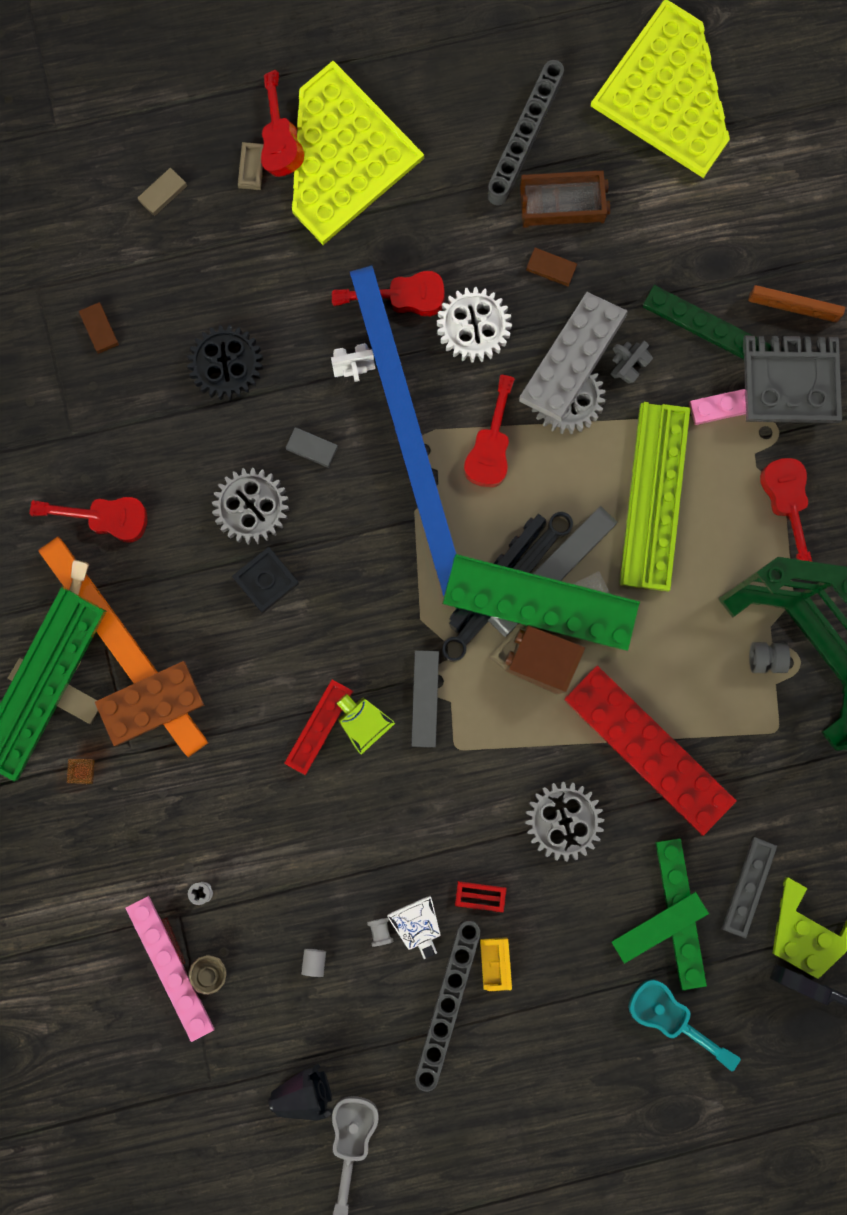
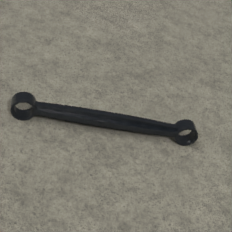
M565 512L553 514L548 523V530L512 569L531 573L557 538L569 534L573 527L571 516ZM554 518H565L569 524L568 529L565 532L554 530L552 527ZM474 613L457 637L448 638L444 642L442 647L443 656L451 662L460 661L466 654V645L489 622L488 620L491 616ZM452 641L461 643L463 652L460 657H449L446 653V645Z

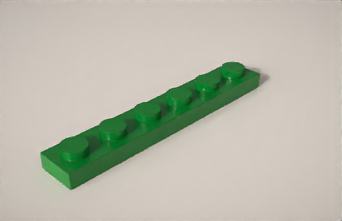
M680 838L655 842L667 908L691 895ZM696 922L672 935L681 990L707 986Z

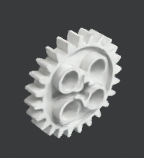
M477 287L474 288L473 293H470L468 288H465L464 295L456 291V299L449 296V304H442L444 311L438 312V317L441 319L437 320V326L442 328L438 329L437 334L440 336L444 335L441 338V344L448 343L446 351L454 349L453 357L460 353L462 354V361L467 356H470L471 362H474L475 356H478L480 361L483 362L485 354L491 359L493 356L492 351L499 354L500 346H506L507 341L504 338H510V332L507 330H510L512 324L508 322L511 319V314H505L508 306L500 307L502 298L494 300V292L487 296L486 289L480 294ZM469 306L473 309L475 325H478L477 335L480 340L479 344L475 340L474 326L471 324V314L468 309ZM480 308H484L488 310L489 313L486 315H481L477 312V310ZM463 313L466 315V318L459 320L455 318V315ZM484 330H491L494 335L486 337L482 332ZM467 334L471 337V340L464 342L459 337Z

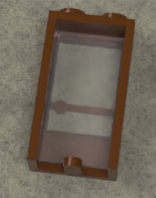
M604 170L521 175L520 195L523 228L536 225L604 223L606 216L610 214V201H606L605 193H608L609 186L608 179H604Z

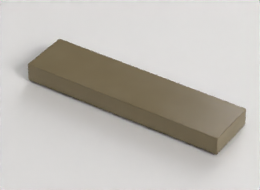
M22 658L18 659L7 679L13 680L23 661ZM69 684L57 705L91 725L99 713L95 701L98 700Z

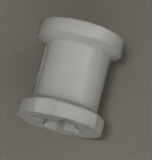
M207 882L195 883L188 890V898L195 905L209 902L213 896L211 885ZM203 887V893L206 894V897L198 899V894L195 891Z
M388 917L367 922V925L371 927L372 947L394 942L389 934Z

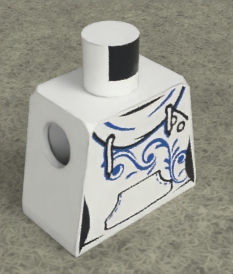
M427 896L387 915L409 950L418 946L424 959L437 954L432 939L439 937L440 931L431 896Z

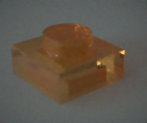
M68 759L67 783L93 784L95 760Z

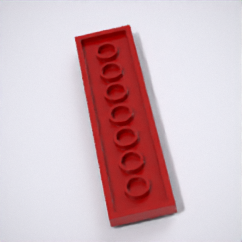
M598 665L564 698V701L702 836L736 802L703 767Z

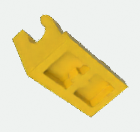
M508 938L480 939L484 990H512Z

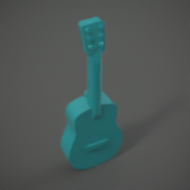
M650 979L642 982L633 992L628 1008L631 1016L638 1023L647 1027L657 1028L669 1038H675L683 1032L715 1055L716 1059L730 1071L735 1070L741 1061L740 1057L723 1047H719L687 1024L691 1014L689 1009L675 1000L666 985L657 980Z

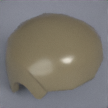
M210 955L199 957L190 967L189 981L198 993L209 995L218 992L225 983L226 968L218 957Z

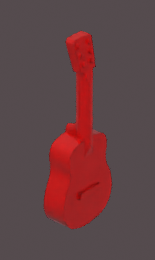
M273 70L264 75L265 88L268 92L271 123L267 124L262 130L264 145L261 153V163L264 169L273 176L281 177L291 174L302 165L304 150L297 139L295 125L287 118L280 119L276 91L279 72Z
M433 271L419 272L411 277H396L391 281L390 289H380L382 299L391 300L393 310L397 313L414 312L421 316H434L442 310V304L445 302L443 280L439 274ZM349 289L332 291L333 306L350 303V300H358L355 291H350Z
M500 375L499 394L490 430H480L477 433L475 446L468 454L464 463L466 478L471 483L481 487H497L506 478L508 465L505 453L508 448L509 439L508 436L499 432L507 397L508 394L510 395L515 380L511 376Z
M792 458L773 461L762 470L760 475L761 485L771 500L773 513L778 516H788L791 521L798 551L796 559L812 562L810 551H807L799 512L808 506V498L805 493L806 469L799 460Z
M123 497L113 501L96 499L93 501L90 510L55 506L47 502L33 500L29 513L31 516H48V514L85 518L88 519L89 527L95 533L109 534L120 541L128 543L138 541L143 536L147 526L146 508L139 500L133 497Z

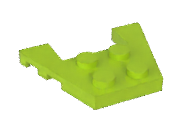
M785 877L783 897L780 902L779 922H777L772 953L819 979L847 952V921L840 934L837 935L796 912L807 888Z

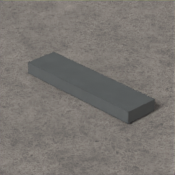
M415 651L412 747L436 748L439 651Z
M756 837L752 838L721 928L722 930L743 938L747 937L777 845Z

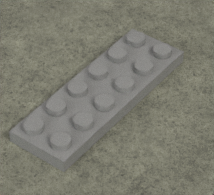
M586 292L520 395L519 402L561 422L625 320L628 311Z

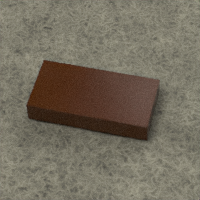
M534 248L526 271L569 287L577 263Z
M100 302L79 311L98 354L119 345Z

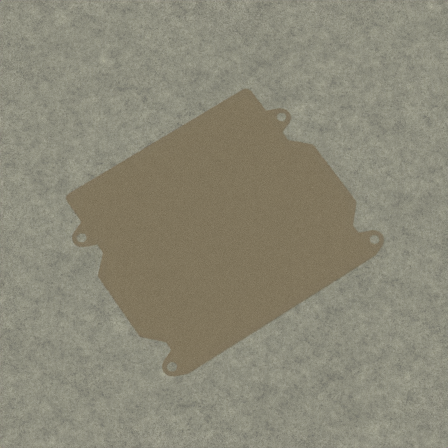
M746 414L694 425L692 416H689L671 588L669 592L619 586L638 419L591 421L590 428L583 424L582 432H579L575 427L573 434H570L568 428H565L563 434L560 433V427H556L554 431H551L552 424H548L545 427L543 424L500 426L499 432L508 436L509 439L508 448L505 453L508 469L505 480L497 487L478 486L471 483L464 474V463L468 454L475 446L477 433L483 429L490 430L491 427L435 429L422 435L424 444H427L431 449L428 455L431 468L438 470L437 489L456 554L494 564L499 555H505L510 549L509 544L512 539L523 533V527L531 517L534 519L537 514H540L546 519V527L526 552L548 530V523L553 514L557 512L569 514L573 520L571 531L568 535L557 538L531 571V574H534L601 506L618 523L566 575L562 582L640 601L628 651L539 629L585 647L567 692L557 695L508 673L490 658L508 635L504 637L488 622L466 645V654L460 661L451 662L446 660L440 663L438 668V675L442 676L444 680L442 687L438 688V698L451 702L453 742L457 749L481 750L607 743L564 701V698L597 665L673 739L772 734L778 730L779 714L776 684L793 677L799 671L801 665L800 657L797 652L789 648L790 657L793 659L794 665L789 669L788 673H772L771 670H768L767 673H752L749 663V652L752 642H766L769 646L773 643L771 626L785 609L762 604H751L735 617H732L719 601L721 596L776 557L790 558L786 516H778L773 513L771 500L761 485V471L756 467L755 453L771 447L777 442L780 432L776 423L746 422ZM763 426L770 427L773 432L771 438H761L759 435L760 428ZM417 508L414 511L420 620L443 641H446L448 638L457 637L458 633L451 629L449 624L451 621L449 618L457 608L442 604L444 596ZM556 517L553 519L552 527L554 530L565 532L568 529L569 524L565 518ZM752 582L749 584L766 587L764 583ZM783 586L780 588L793 591V587ZM456 641L448 643L449 657H460L463 652L461 643Z

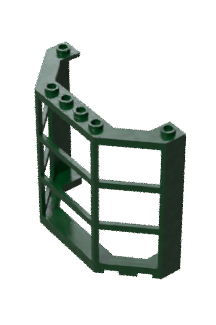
M776 557L721 596L719 601L732 617H735L751 604L775 606L787 611L843 683V703L840 709V718L821 732L836 751L847 750V644L810 598L818 593L847 630L846 617L824 590L832 586L847 605V567ZM792 579H800V580L820 582V583H818V584H809V583H802V582H796V581H790V580H792ZM752 582L764 583L766 587L749 584ZM783 586L807 590L803 592L783 590L780 588Z

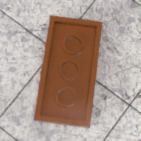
M185 661L95 701L115 747L205 706Z

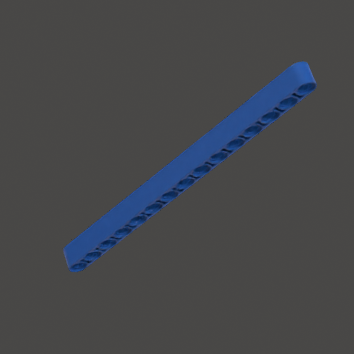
M370 265L350 271L444 596L456 551L374 269Z

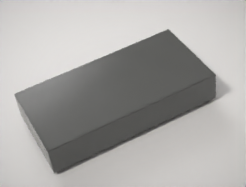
M296 427L286 446L287 451L328 468L338 449V445Z

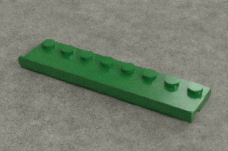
M455 554L442 604L628 651L640 601Z
M65 587L60 588L0 703V774L14 782L18 781L107 612Z

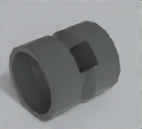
M752 642L749 652L751 672L767 673L768 670H771L772 673H788L790 666L788 643L773 642L769 646L766 642Z

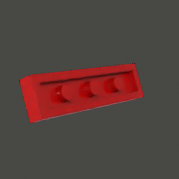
M331 680L284 764L306 776L343 711L336 703L345 694L351 697L352 690Z

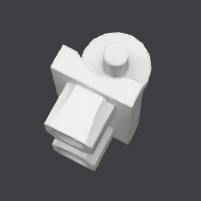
M365 343L357 345L355 347L356 353L347 354L346 349L343 348L334 349L333 357H331L334 376H354V381H359L358 374L367 373L368 370L375 369L372 349L369 350Z

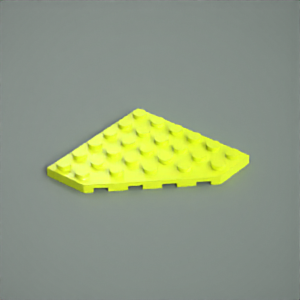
M664 0L592 100L591 107L704 178L730 140L729 133L726 131L725 116L722 103L719 101L717 81L711 66V55L704 36L703 22L669 0Z
M334 61L329 63L300 88L297 139L303 147L304 160L302 165L294 171L292 212L317 240L324 245L424 159V154Z

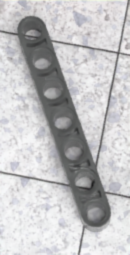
M550 60L544 65L493 173L487 195L488 200L493 205H502L508 199L561 86L564 66L558 60ZM550 73H554V74H556L557 76L553 77V76H550L549 74H550ZM545 92V93H547L548 95H547V96H543V95H541V94H539V93ZM535 111L538 112L539 115H532L530 112ZM521 131H528L530 134L525 135ZM519 150L521 153L514 154L512 151ZM509 169L512 171V173L506 174L503 172V170ZM501 189L503 190V192L498 194L495 193L493 190Z
M600 506L534 574L562 581L618 522ZM491 617L488 620L504 637L510 634L518 624Z
M472 920L462 921L458 926L416 1070V1085L425 1092L432 1091L438 1083L479 941L480 929L476 922ZM466 925L475 927L476 932L472 938H465L462 935V929ZM460 949H465L469 953V957L465 962H458L455 959V953ZM456 973L462 977V981L458 986H451L448 983V978L451 974ZM445 998L453 999L455 1002L454 1008L449 1011L444 1010L441 1007L442 1000ZM437 1023H445L448 1026L445 1034L438 1035L434 1032V1026ZM436 1047L440 1050L441 1054L437 1059H430L426 1054L428 1049ZM424 1072H429L433 1075L434 1079L431 1083L424 1084L419 1079L420 1075Z

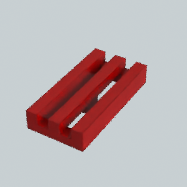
M458 881L455 906L504 912L506 887ZM462 887L501 892V895L499 897L462 892ZM461 897L498 901L500 903L499 906L461 902Z

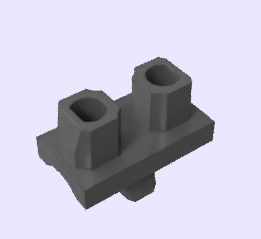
M642 341L641 344L636 342L633 346L629 342H626L624 346L616 344L613 347L616 355L612 360L617 363V366L610 375L613 378H621L628 384L633 383L639 376V373L632 367L635 362L641 367H646L653 359L647 350L649 344L646 341Z

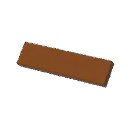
M757 285L753 287L748 299L752 303L831 322H838L845 312L844 306Z

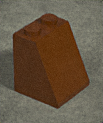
M526 626L523 630L519 629L514 640L517 643L515 650L508 653L504 664L508 665L505 671L556 695L566 693L585 647L531 626Z

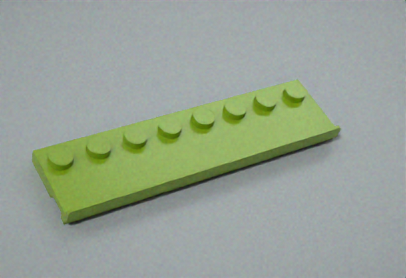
M649 402L640 404L619 586L670 591L690 408L665 404L654 405L649 404Z

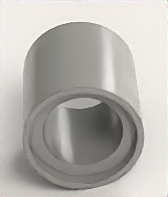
M304 949L301 975L323 977L326 951Z

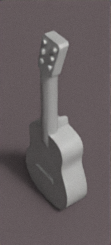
M358 1096L341 1098L333 1109L332 1123L335 1130L333 1153L335 1156L344 1159L338 1200L335 1203L333 1215H348L349 1205L347 1202L353 1162L366 1158L369 1139L378 1124L379 1115L376 1105L372 1101Z

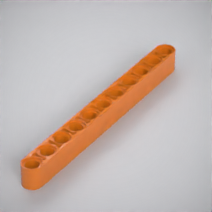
M57 536L38 551L62 585L70 590L73 579L71 578L72 563L76 559L65 543ZM86 574L81 584L79 596L107 611L96 632L133 683H137L158 673ZM188 713L164 724L188 758L208 744V741Z

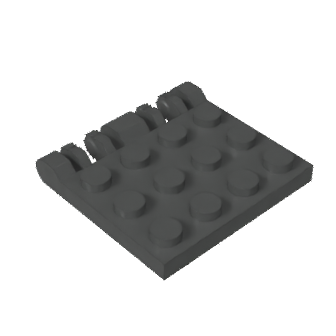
M744 335L746 422L840 423L842 421L838 337H827L826 341L825 337H818L816 342L817 352L811 351V338L804 337L801 352L800 336H782L780 352L779 336H772L770 340L771 352L765 351L764 336H757L755 346V336Z

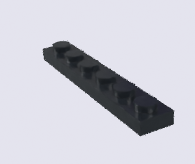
M537 514L534 519L531 517L524 525L523 533L512 539L509 544L510 549L505 555H499L494 564L513 568L544 530L546 519L540 514ZM457 608L449 618L451 620L449 623L451 629L459 634L475 612Z

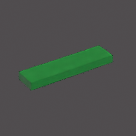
M694 892L612 941V944L625 964L705 917L709 912L697 892Z

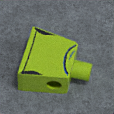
M345 694L336 703L344 711V714L338 721L360 754L365 752L395 724L393 720L365 698H361L355 703L348 694Z

